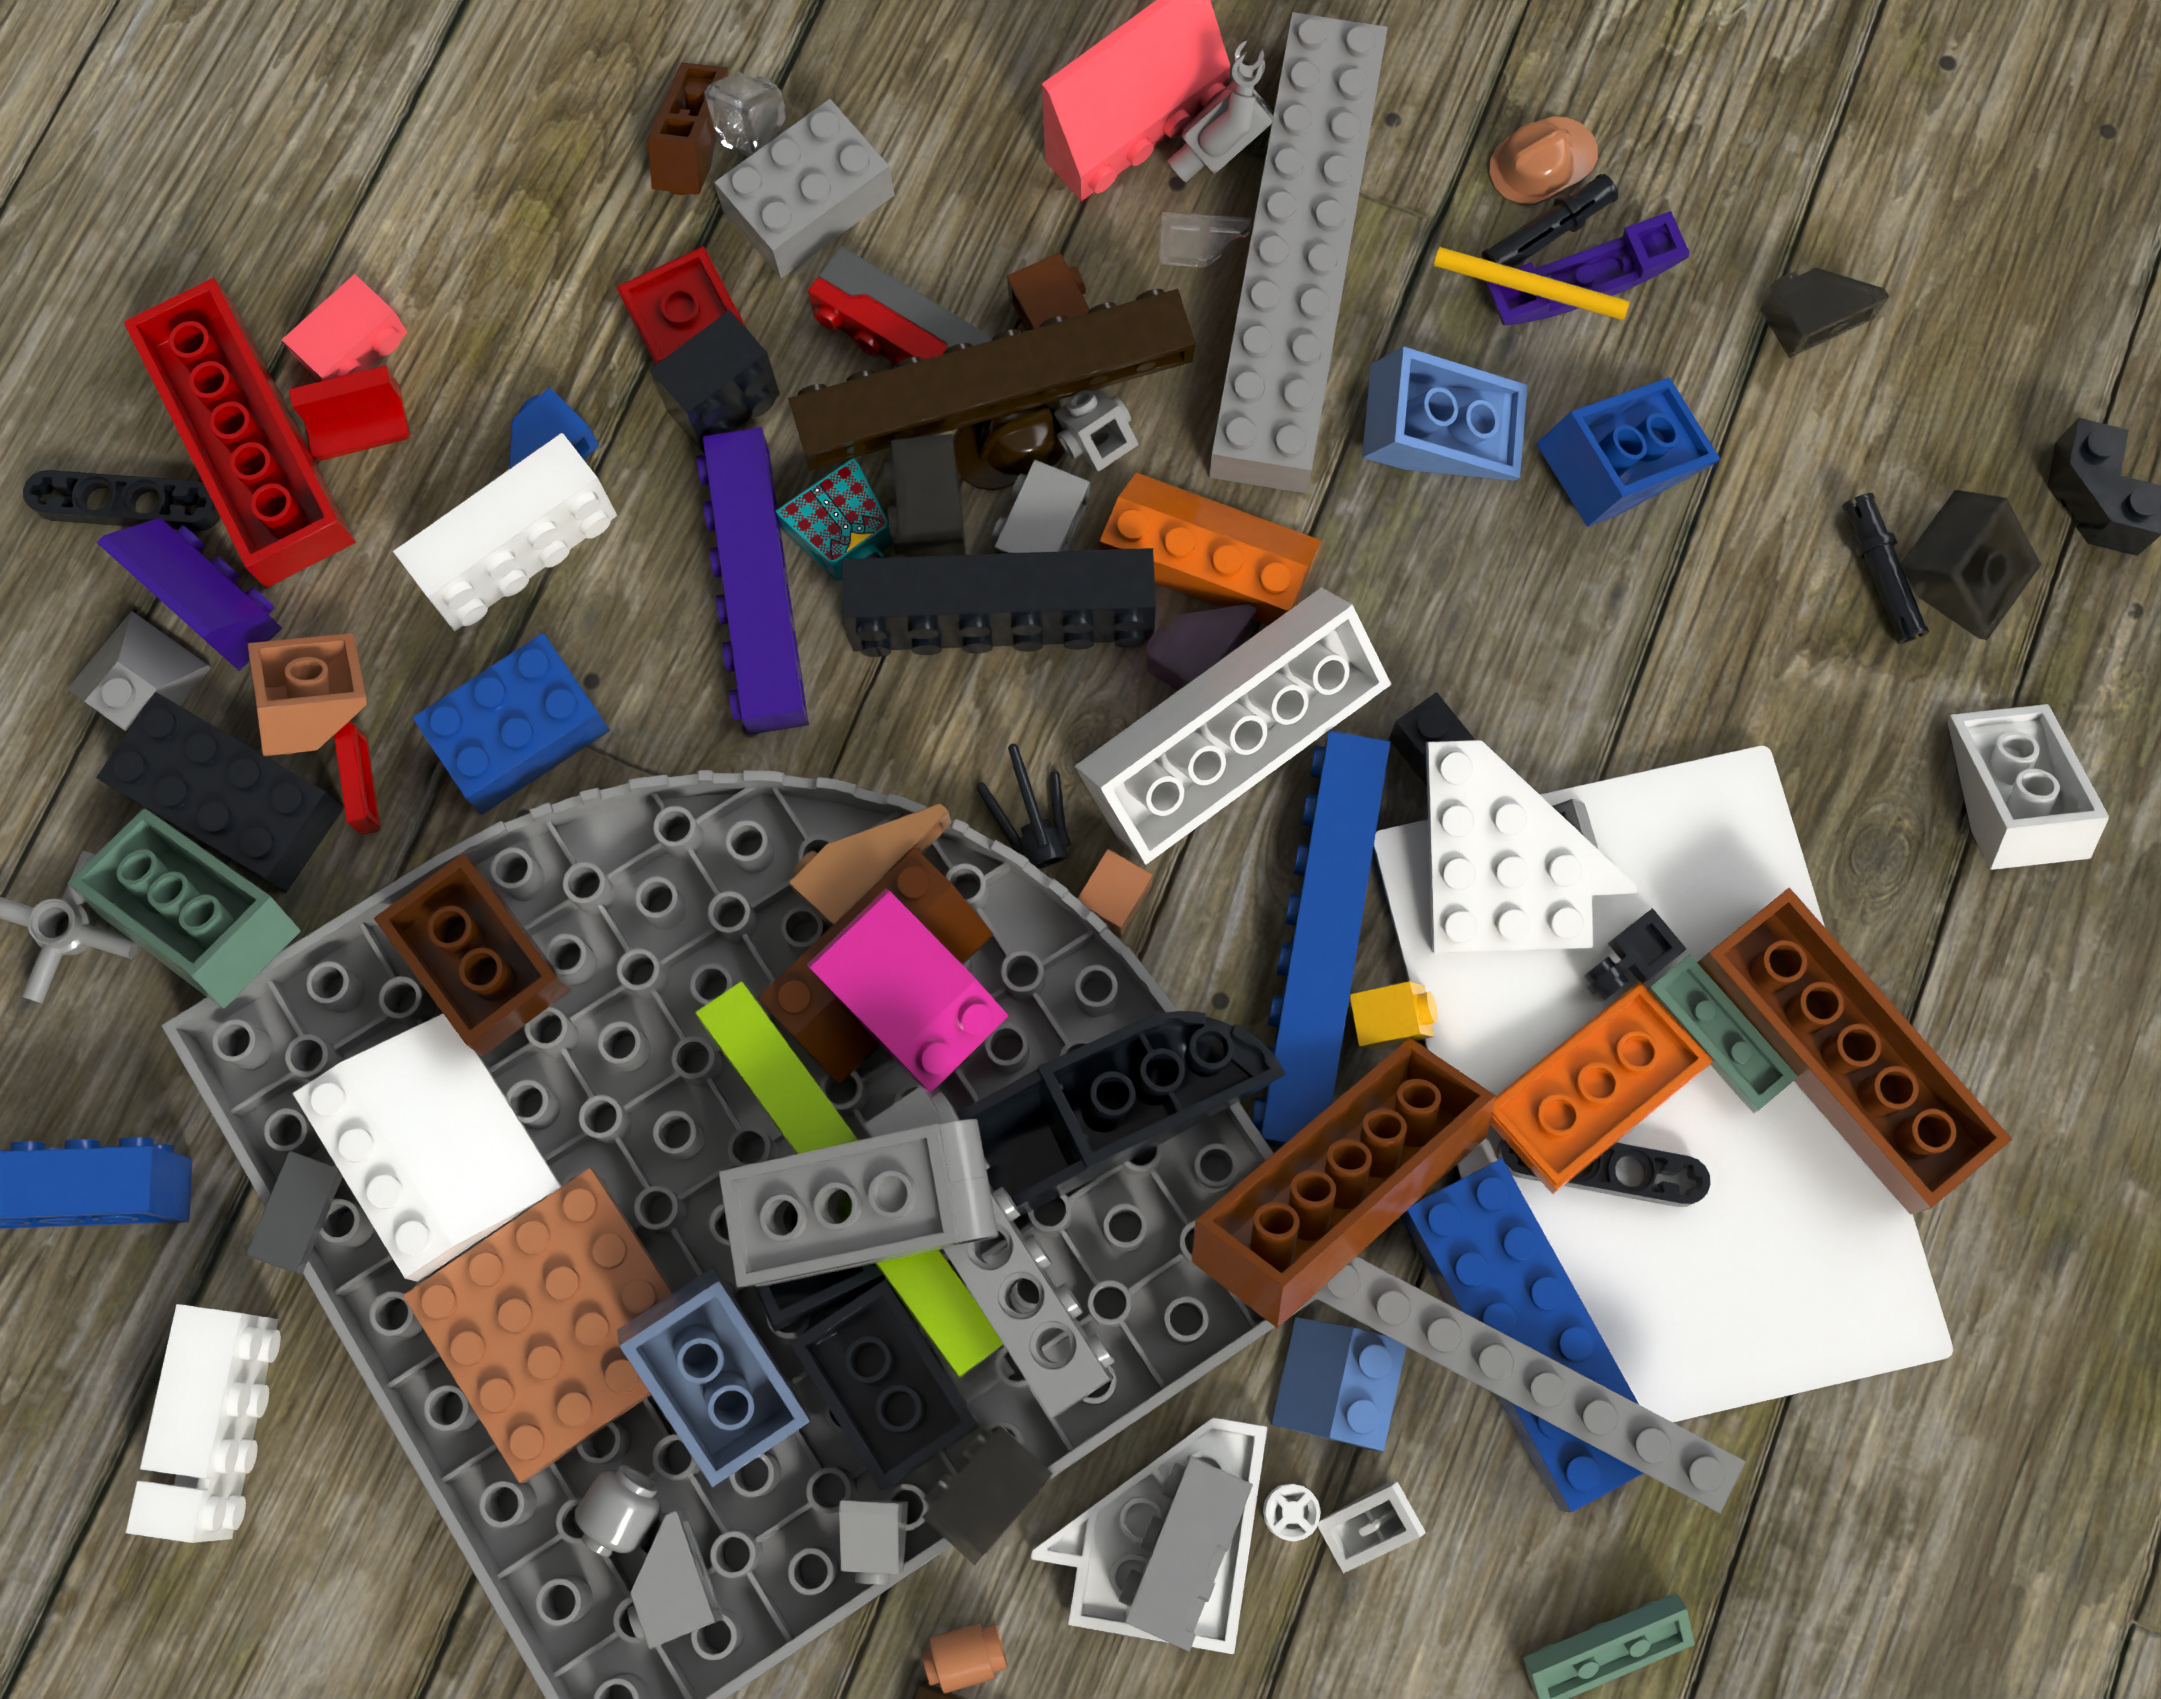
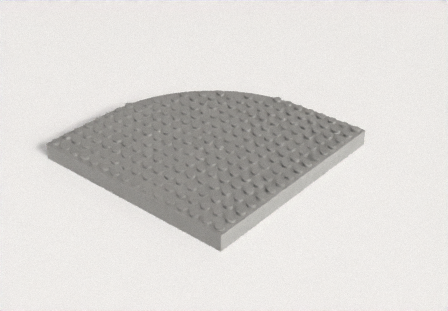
M700 770L698 774L668 777L667 775L634 778L628 780L629 783L603 790L594 788L582 791L579 796L571 797L552 805L548 802L529 810V814L503 823L501 820L438 854L281 951L225 1009H222L206 997L161 1025L266 1207L289 1151L337 1168L293 1093L338 1063L443 1014L376 923L374 917L462 853L466 854L482 870L571 989L570 992L486 1055H480L481 1059L561 1186H564L587 1169H594L673 1292L679 1290L712 1267H715L802 1401L810 1422L712 1487L652 1395H650L525 1483H519L403 1297L405 1293L421 1282L404 1278L344 1177L340 1182L303 1272L546 1699H727L1275 1328L1274 1325L1192 1263L1195 1220L1274 1154L1241 1104L1237 1102L1141 1155L1013 1220L1025 1240L1034 1235L1044 1248L1052 1262L1051 1265L1045 1268V1271L1055 1287L1058 1288L1065 1283L1078 1301L1083 1313L1077 1316L1076 1319L1086 1335L1090 1337L1097 1333L1109 1349L1115 1362L1107 1368L1114 1378L1057 1417L1050 1418L1004 1345L958 1379L912 1315L981 1426L887 1490L880 1491L789 1342L859 1296L827 1311L824 1308L774 1332L754 1286L737 1287L719 1171L791 1156L796 1153L701 1024L695 1012L742 981L858 1140L872 1138L864 1124L921 1085L909 1076L881 1045L839 1085L765 1010L757 997L831 928L793 891L789 882L795 877L792 871L797 863L813 850L819 853L826 844L921 811L927 807L901 796L890 793L889 795L861 789L856 784L837 779L822 777L809 779L787 776L784 772L743 770V773H713L712 770ZM950 819L951 825L922 854L954 885L993 932L994 936L963 966L1009 1015L931 1092L933 1096L942 1092L955 1112L972 1105L1035 1071L1038 1066L1152 1015L1177 1011L1131 949L1126 947L1093 911H1090L1080 900L1069 893L1066 887L1055 879L1049 878L1032 865L1025 856L997 840L994 842L970 828L969 824L955 819V821ZM998 1231V1237L981 1241L979 1247L980 1254L989 1264L1001 1261L1008 1249L1005 1236ZM944 1254L943 1257L968 1289L947 1254ZM1023 1279L1013 1286L1010 1293L1013 1307L1021 1313H1027L1035 1308L1039 1300V1291L1031 1280ZM1312 1296L1294 1314H1296L1298 1311H1300L1301 1309L1315 1301L1317 1298ZM1052 1328L1045 1333L1041 1341V1349L1045 1357L1053 1362H1061L1068 1356L1071 1342L1065 1331L1059 1328ZM621 1465L628 1466L643 1473L656 1484L658 1491L655 1495L660 1501L661 1512L643 1542L635 1551L631 1553L613 1551L609 1557L602 1556L590 1550L582 1542L581 1537L584 1532L576 1523L575 1510L599 1473L605 1470L617 1471ZM855 1498L908 1501L904 1571L900 1574H890L889 1584L855 1583V1572L841 1571L840 1500ZM686 1509L724 1619L649 1649L646 1639L638 1640L631 1627L628 1607L634 1605L630 1592L665 1515L677 1510Z

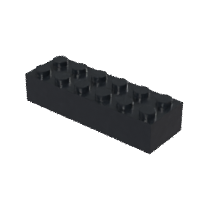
M1153 548L842 559L843 621L853 651H861L865 656L882 657L891 654V650L912 649L913 653L919 655H934L940 653L942 648H962L963 651L968 653H985L991 651L993 646H1013L1015 650L1029 652L1040 650L1043 648V645L1064 644L1065 648L1082 650L1093 647L1094 643L1114 642L1117 647L1134 648L1142 646L1145 641H1154L1156 601Z

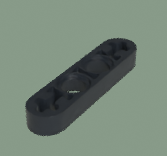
M44 470L33 474L26 481L23 488V498L26 504L43 519L50 521L132 527L161 518L174 530H178L184 525L188 530L197 532L212 528L220 520V515L204 483L194 480ZM54 487L62 495L72 497V503L66 497L52 496L46 504L41 497L42 495L51 494ZM100 488L110 490L109 502L103 508L98 510L88 509L87 500L93 491ZM146 492L158 493L159 503L153 511L143 514L136 511V502L142 494ZM173 497L180 505H174ZM198 497L206 503L205 507L196 508L194 515L184 506H181L196 505Z
M1502 1138L1497 1148V1159L1503 1158L1513 1176L1540 1181L1526 1164L1525 1166L1518 1164V1155L1509 1153V1145ZM1615 1143L1591 1163L1589 1172L1586 1175L1574 1177L1564 1186L1669 1206L1688 1207L1701 1201L1708 1194L1711 1181L1706 1166L1699 1159L1687 1155ZM1632 1157L1641 1163L1644 1169V1177L1638 1186L1629 1187L1618 1180L1615 1167L1620 1158ZM1655 1161L1662 1163L1658 1174L1674 1176L1681 1172L1682 1167L1687 1169V1176L1689 1179L1696 1181V1187L1687 1190L1683 1196L1679 1194V1185L1662 1181L1657 1184L1658 1192L1652 1191L1651 1187L1657 1175Z

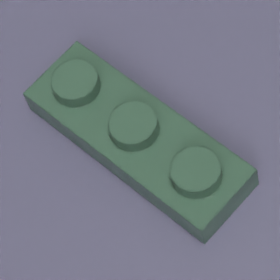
M1690 954L1648 988L1649 992L1714 1060L1710 1065L1753 1113L1759 1111L1798 1078V1075Z
M1676 1592L1660 1600L1647 1602L1639 1609L1608 1622L1598 1623L1589 1630L1559 1643L1546 1645L1539 1651L1523 1657L1532 1692L1536 1699H1569L1695 1645L1687 1608Z

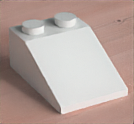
M2044 704L1950 715L1947 723L1971 832L1990 870L2091 859L2108 822L2109 815L2050 706Z

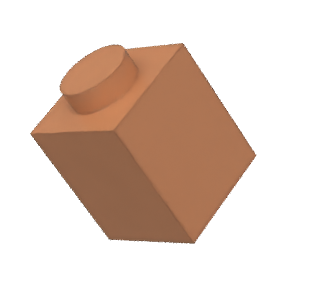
M1107 849L1077 899L1090 911H1093L1114 935L1121 938L1150 891L1153 874Z

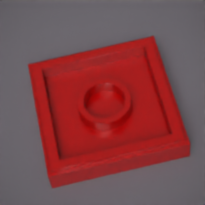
M704 246L616 287L655 365L729 310L745 326Z

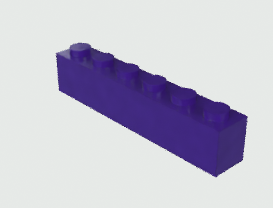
M759 427L703 436L705 455L697 456V465L702 486L709 485L711 501L703 502L707 529L709 532L716 531L718 547L710 548V560L714 577H722L724 594L716 595V604L721 625L729 624L731 641L723 642L722 646L727 672L735 671L737 689L729 690L734 720L742 719L749 735L807 726L809 721L781 527L776 514L778 507L770 451L763 428Z

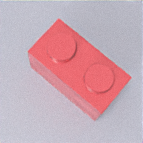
M354 274L289 332L282 341L308 372L318 381H323L369 369L382 356L392 353L408 332L395 311Z

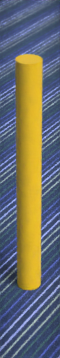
M1439 247L1434 261L1435 267L1623 321L1630 305V301L1442 247Z

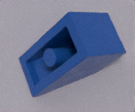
M549 387L540 396H533L521 406L518 415L512 419L509 469L561 433L565 435L583 460L595 451L599 445L590 427Z

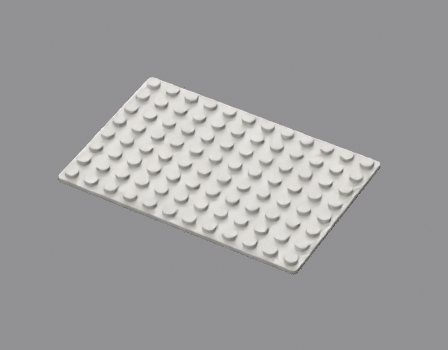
M1765 746L1752 747L1540 794L1551 806L1570 799L1583 802L1588 812L1598 850L1637 885V894L1592 895L1593 948L1433 953L1431 940L1428 819L1382 829L1375 834L1373 849L1408 981L1425 985L1426 992L1430 991L1437 1006L1438 1021L1437 1023H1432L1435 1037L1423 1039L1425 1048L1496 1096L1639 982L1632 972L1627 969L1623 974L1629 982L1606 1000H1603L1598 993L1592 995L1586 988L1590 983L1584 975L1608 956L1617 964L1621 959L1608 943L1652 908L1687 950L1643 983L1647 989L1689 954L1696 962L1701 960L1789 887L1824 926L1771 750ZM1709 1065V1067L1616 1142L1687 1155L1699 1159L1706 1166L1710 1174L1711 1185L1708 1194L1701 1201L1688 1207L1669 1206L1567 1186L1561 1187L1552 1194L1540 1181L1513 1176L1639 1405L1671 1422L1949 1358L1953 1353L1951 1338L1913 1214L1910 1215L1795 1081L1759 1111L1753 1113L1718 1072ZM1491 1124L1489 1125L1487 1138L1456 1165L1460 1180L1498 1160L1497 1148L1502 1137ZM1509 1146V1153L1516 1154L1514 1150ZM1518 1156V1164L1525 1166V1163ZM1623 1157L1617 1162L1615 1167L1616 1176L1621 1183L1629 1187H1635L1642 1182L1644 1169L1638 1160L1632 1157ZM1655 1161L1657 1175L1651 1187L1652 1191L1658 1192L1657 1184L1662 1181L1679 1185V1194L1683 1196L1687 1190L1696 1187V1181L1688 1178L1687 1169L1682 1167L1681 1172L1674 1176L1658 1174L1662 1163ZM1589 1164L1575 1177H1582L1589 1172L1591 1164Z

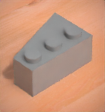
M1190 1456L1185 1467L1178 1463L1174 1464L1162 1493L1172 1498L1163 1520L1156 1516L1152 1517L1140 1547L1149 1551V1556L1142 1573L1131 1569L1119 1598V1602L1128 1606L1124 1614L1125 1623L1190 1652L1196 1636L1194 1630L1204 1605L1209 1601L1216 1584L1214 1580L1224 1555L1232 1542L1251 1492L1252 1483Z

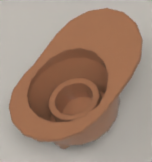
M1552 116L1519 127L1512 135L1495 148L1490 159L1489 176L1495 190L1505 199L1517 204H1536L1551 198L1586 178L1592 172L1598 160V145L1593 134L1582 123L1568 117Z

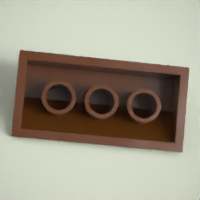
M915 847L757 997L765 1010L839 1085L880 1044L807 967V964L885 889L891 891L962 965L994 936L993 932L954 885Z

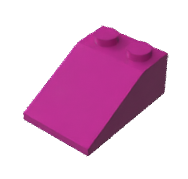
M888 889L882 891L807 964V967L902 1069L930 1092L945 1080L1009 1016L978 980Z

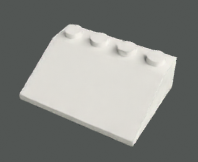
M444 1014L338 1063L293 1093L405 1279L423 1282L562 1187L480 1055L464 1043Z

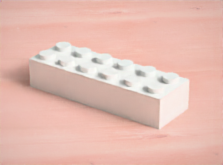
M1321 587L1074 767L1118 841L1146 865L1389 687L1391 683L1353 605Z

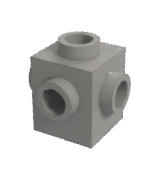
M1099 389L1080 391L1074 394L1064 407L1054 413L1062 428L1057 437L1067 454L1072 459L1079 456L1097 472L1139 445L1128 424L1131 421V416L1123 402L1116 395L1110 398Z

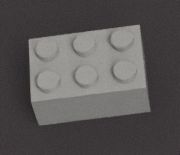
M828 99L714 182L723 212L780 278L784 277L895 196L890 166L831 99Z

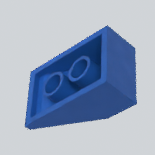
M1670 377L1570 411L1536 443L1587 527L1620 515L1715 465L1721 460Z

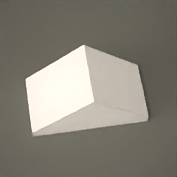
M1388 1481L1321 1519L1318 1524L1322 1536L1343 1573L1426 1534L1399 1483L1395 1481Z

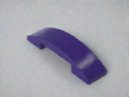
M1669 211L1624 228L1623 236L1536 269L1532 262L1519 266L1516 269L1614 296L1679 264L1689 257L1690 252L1672 212ZM1485 281L1503 325L1537 321L1579 309L1568 304Z

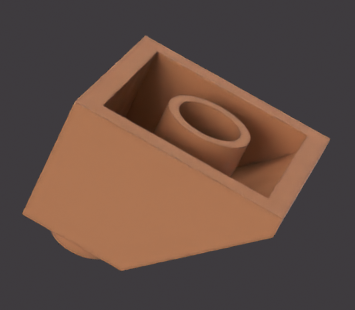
M354 633L247 643L263 756L316 751L367 705Z

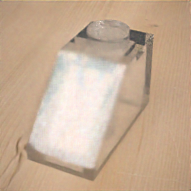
M737 72L708 85L704 92L719 144L748 157L776 137L787 117L782 91L773 82L763 77H755L754 79Z

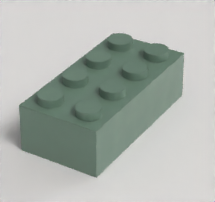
M146 808L141 810L67 882L100 917L222 1009H225L301 932L271 896Z

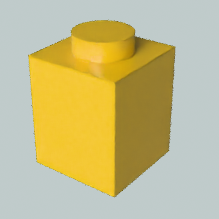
M1408 981L1350 994L1359 1047L1376 1050L1403 1044L1409 1038L1418 1041L1435 1037L1432 1023H1437L1438 1021L1437 1006L1430 991L1426 992L1425 985Z

